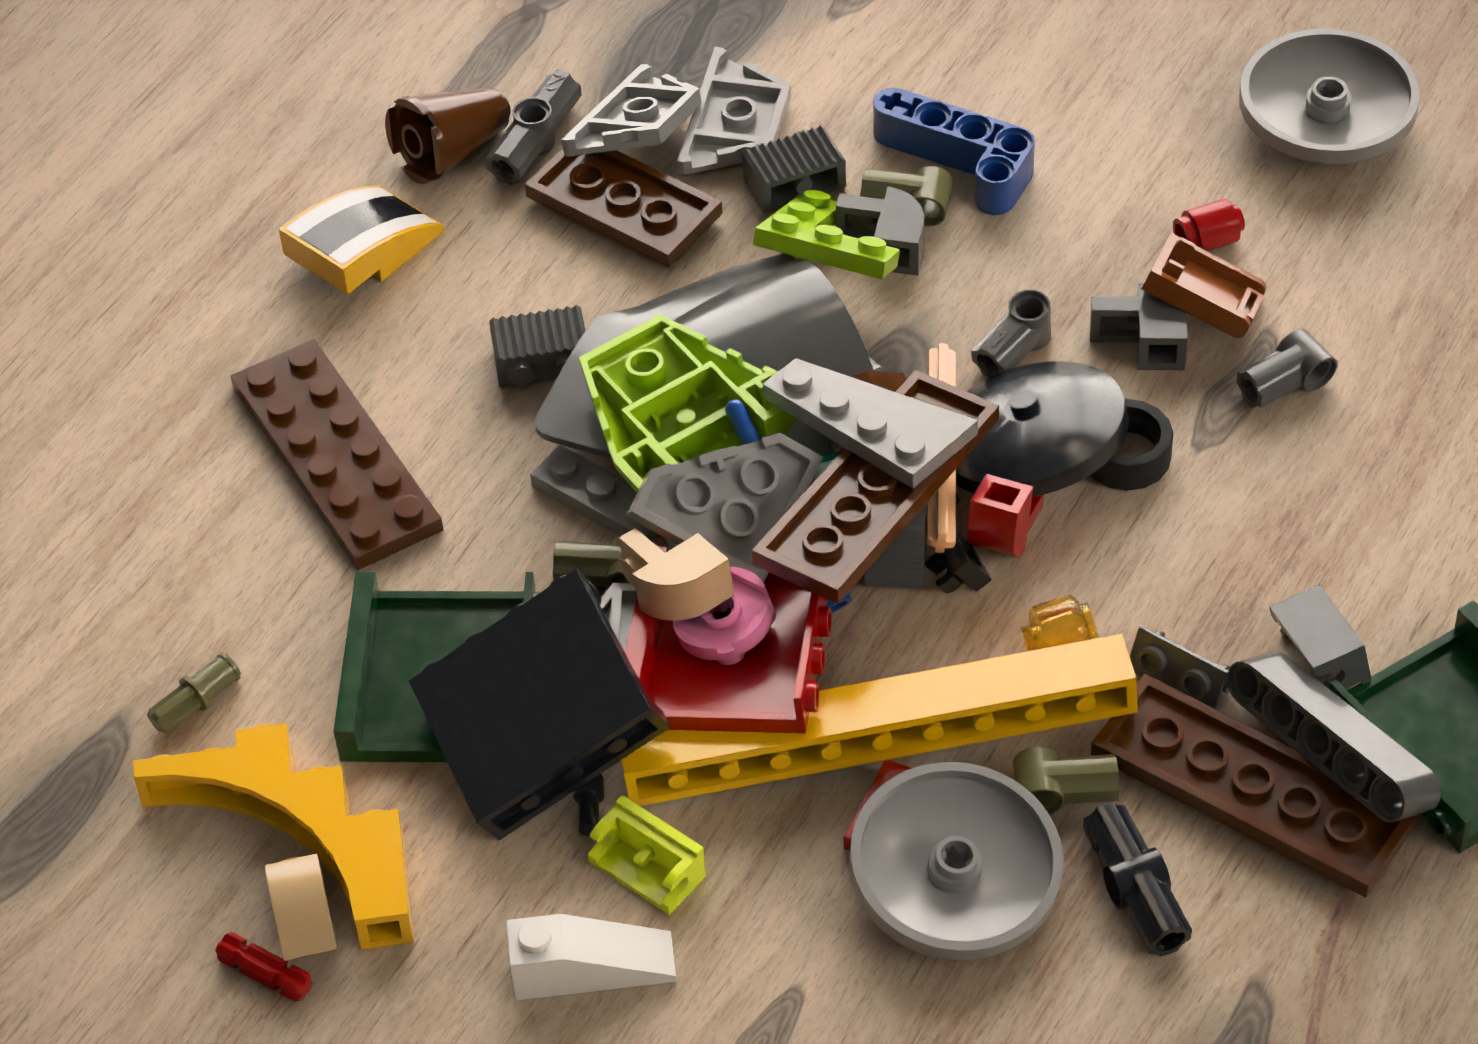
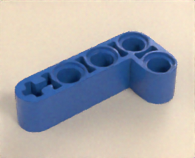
M900 88L881 90L873 99V133L876 141L886 147L975 175V203L980 211L990 215H1002L1009 212L1031 181L1034 173L1035 139L1029 130Z

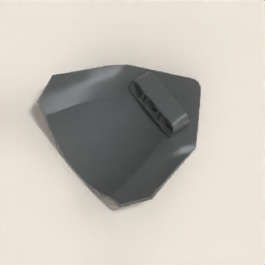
M782 253L731 267L666 293L637 307L595 317L574 347L535 417L536 433L542 439L611 458L580 366L579 357L659 314L706 336L707 344L724 352L731 348L741 353L743 361L759 369L766 365L776 371H780L795 358L847 376H853L864 371H874L850 314L826 276L811 261L803 258L796 259L791 255ZM798 419L787 434V437L823 457L834 452L828 437Z

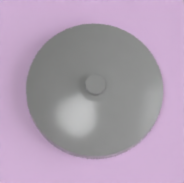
M1331 28L1292 32L1262 46L1245 65L1241 75L1239 106L1242 116L1257 137L1272 148L1291 157L1325 164L1363 161L1391 150L1412 130L1417 118L1420 101V87L1417 76L1409 63L1397 51L1367 35Z
M930 763L906 770L894 776L879 787L866 801L855 822L849 852L851 881L855 894L867 915L884 933L901 945L921 954L939 959L967 961L983 959L1004 953L1020 945L1031 937L1047 919L1058 896L1063 876L1064 860L1060 836L1052 818L1040 801L1012 778L990 768L970 763Z

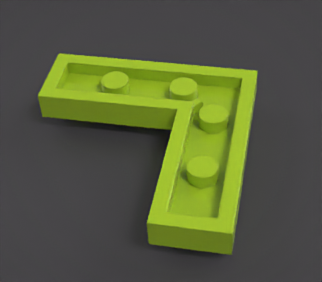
M807 190L802 192L755 227L753 245L874 278L883 280L898 265L900 249L886 246L884 240L871 236H864L858 239L843 235V231L834 226L836 225L837 201L831 200V196L822 191Z

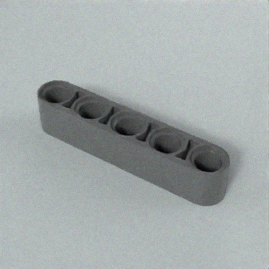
M1270 652L1237 661L1231 665L1227 675L1228 689L1236 702L1377 817L1385 822H1396L1436 808L1440 802L1441 789L1440 783L1432 770L1287 655L1281 652Z

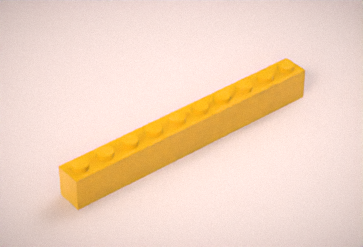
M1118 634L819 690L818 712L809 713L806 734L666 730L621 760L628 797L637 805L645 806L1138 713L1136 675L1123 636Z

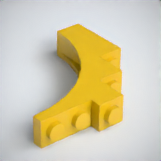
M287 723L275 725L261 724L253 728L235 730V747H214L199 752L157 755L152 758L133 760V776L142 807L190 805L224 809L258 819L290 835L312 854H318V859H320L340 885L353 912L361 950L414 943L405 843L398 809L385 811L369 810L363 814L350 815L349 798L342 765L333 767L318 766L295 772L294 752Z

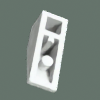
M565 914L507 920L510 968L516 1000L677 982L671 931Z

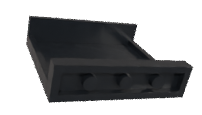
M577 568L567 575L558 577L548 588L527 602L513 607L506 616L485 630L471 635L464 644L442 659L429 663L421 673L409 680L476 823L498 840L506 837L671 728L663 711L649 699L596 599L600 595L599 590Z

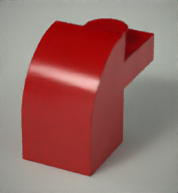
M986 474L970 500L967 526L968 543L976 547L1019 558L1025 551L1027 534L1043 507L1044 495L1032 497V486Z

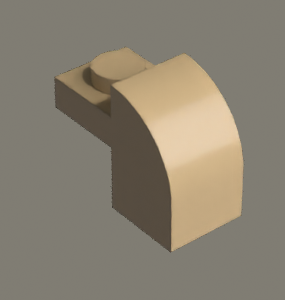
M636 528L619 537L623 560L620 561L621 570L626 579L635 586L639 609L645 614L657 619L670 621L691 619L707 613L735 595L729 559L700 534H695L666 553Z
M318 854L292 857L281 862L265 865L268 888L284 961L337 949Z

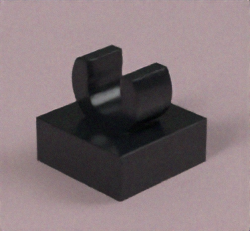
M957 531L956 543L953 548H945L944 553H935L925 562L926 567L935 575L940 574L947 568L945 575L935 581L936 585L946 594L957 590L963 581L976 592L992 581L974 546L970 545Z

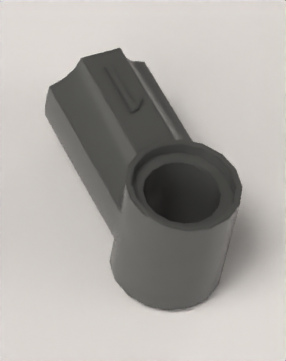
M1026 289L1013 295L1009 301V312L971 351L972 361L979 367L983 375L990 378L1015 368L1030 351L1040 350L1048 345L1051 340V307L1048 297L1043 292Z
M1298 329L1288 334L1280 342L1275 353L1238 371L1236 383L1242 392L1243 399L1252 408L1256 406L1263 407L1301 386L1307 391L1320 389L1334 376L1338 362L1308 331Z

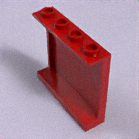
M659 547L664 553L668 552L667 547ZM769 572L764 585L776 612L774 622L771 624L765 637L754 648L745 652L741 661L733 665H722L717 660L700 659L684 650L673 628V621L657 619L645 614L639 609L636 597L624 652L649 699L663 711L671 726L668 730L806 734L809 713H817L819 708V683L815 681L816 674L823 675L825 671L826 652L825 645L821 643L822 637H830L831 608L827 607L830 600ZM728 608L724 613L714 612V619L727 617L731 613L732 608Z

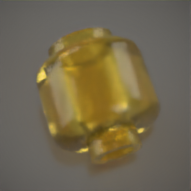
M1072 595L1062 596L1032 606L1029 611L1030 625L1021 627L1028 651L1099 638L1089 603L1080 604L1079 600Z

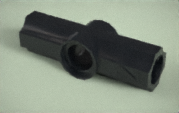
M1112 801L1097 806L1089 816L1084 818L1083 830L1103 866L1104 883L1113 904L1118 909H1126L1149 954L1156 953L1161 957L1178 951L1185 942L1191 940L1192 928L1171 891L1170 875L1162 855L1155 847L1148 849L1125 805H1117Z

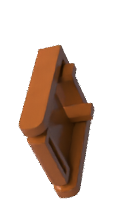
M1170 233L1141 289L1232 337L1242 338L1247 333L1267 287L1262 279L1209 253L1185 238H1180Z

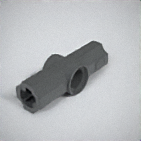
M556 69L553 74L545 77L530 98L520 100L514 105L512 110L514 121L485 158L487 170L492 172L498 181L512 185L515 180H520L537 156H542L554 148L555 131L582 96L581 85L571 77L570 73Z

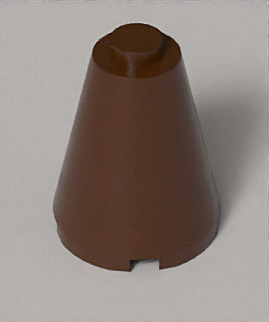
M494 88L404 96L394 101L396 103L395 106L387 110L385 117L386 136L393 155L400 152L407 165L401 167L406 175L418 183L427 184L442 177L504 130L509 123L510 104L506 97Z

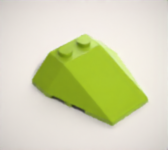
M660 314L579 357L580 366L614 467L636 492H638L646 474L653 468L667 464L674 465L695 459L699 455L731 446H741L742 444L725 411L726 404L731 400L736 399L744 404L760 438L778 433L787 436L797 420L794 416L763 398V383L778 371L766 365L759 369L743 361L742 354L731 348L724 352L707 344L706 336Z

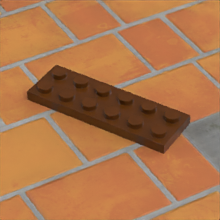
M315 339L231 375L234 390L357 571L444 531L441 516Z
M915 370L896 390V393L978 420V435L913 489L844 448L752 549V564L839 604L999 420V405Z
M1144 674L1137 683L1138 713L1110 718L1091 742L1092 756L1115 754L1119 770L1365 898L1417 825L1418 815L1396 822L1383 821L1295 749L1147 674Z

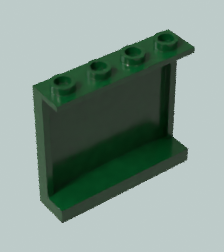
M356 571L333 730L340 762H447L409 680L421 673L429 663L442 659L464 644L471 635L485 630L506 616L513 607L525 603L540 592H536L533 572H526L524 591H379L375 571Z
M1474 600L1458 609L1453 630L1371 676L1372 681L1366 684L1359 683L1346 690L1336 679L1330 682L1329 687L1333 693L1420 760L1436 775L1441 789L1440 802L1436 808L1422 813V815L1427 819L1432 831L1439 838L1446 839L1459 853L1478 843V604Z

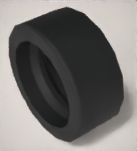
M1125 399L1129 414L1127 432L1136 433L1149 439L1155 445L1154 449L1141 456L1124 457L1113 455L1102 467L1090 475L1095 481L1109 488L1126 491L1146 488L1163 477L1169 470L1174 435L1170 420L1159 408L1144 401Z

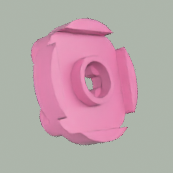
M730 567L734 596L705 614L691 619L673 621V628L681 646L697 658L717 660L722 665L738 663L743 659L745 652L754 648L765 637L776 618V612L763 581L753 572L738 567ZM728 608H732L731 613L727 617L714 619V612L724 613Z

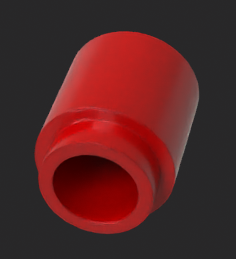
M1226 198L1183 211L1181 217L1173 221V233L1175 235L1185 238L1206 251L1238 242L1241 237V231L1245 228L1241 209L1236 204L1232 205Z

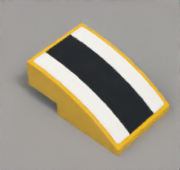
M365 186L331 196L298 214L279 228L283 254L347 295L371 276L382 282L444 232L443 224L381 186Z

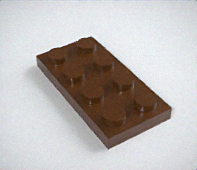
M562 148L525 183L526 197L669 268L723 214L721 200L617 150L564 156Z

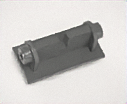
M1142 625L1139 626L1130 654L1135 674L1141 677L1147 674L1216 709L1222 691L1225 693L1230 692L1227 683L1230 666L1226 664L1220 666L1201 655L1193 653L1190 649L1165 637V633L1161 630L1153 632Z

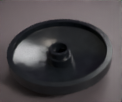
M1049 361L1023 365L1006 370L980 382L967 392L999 405V420L956 468V485L975 494L985 475L989 474L1032 486V497L1061 490L1088 477L1102 467L1116 453L1127 434L1129 414L1120 386L1102 370L1081 363Z

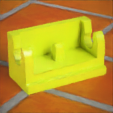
M621 795L615 801L616 805L596 824L589 837L597 843L588 853V861L670 916L706 877L704 847L624 795Z

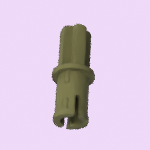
M219 653L214 660L193 676H183L179 680V687L151 707L147 713L150 722L159 732L168 733L198 709L205 711L209 708V701L234 681H238L241 678L238 666L227 654Z

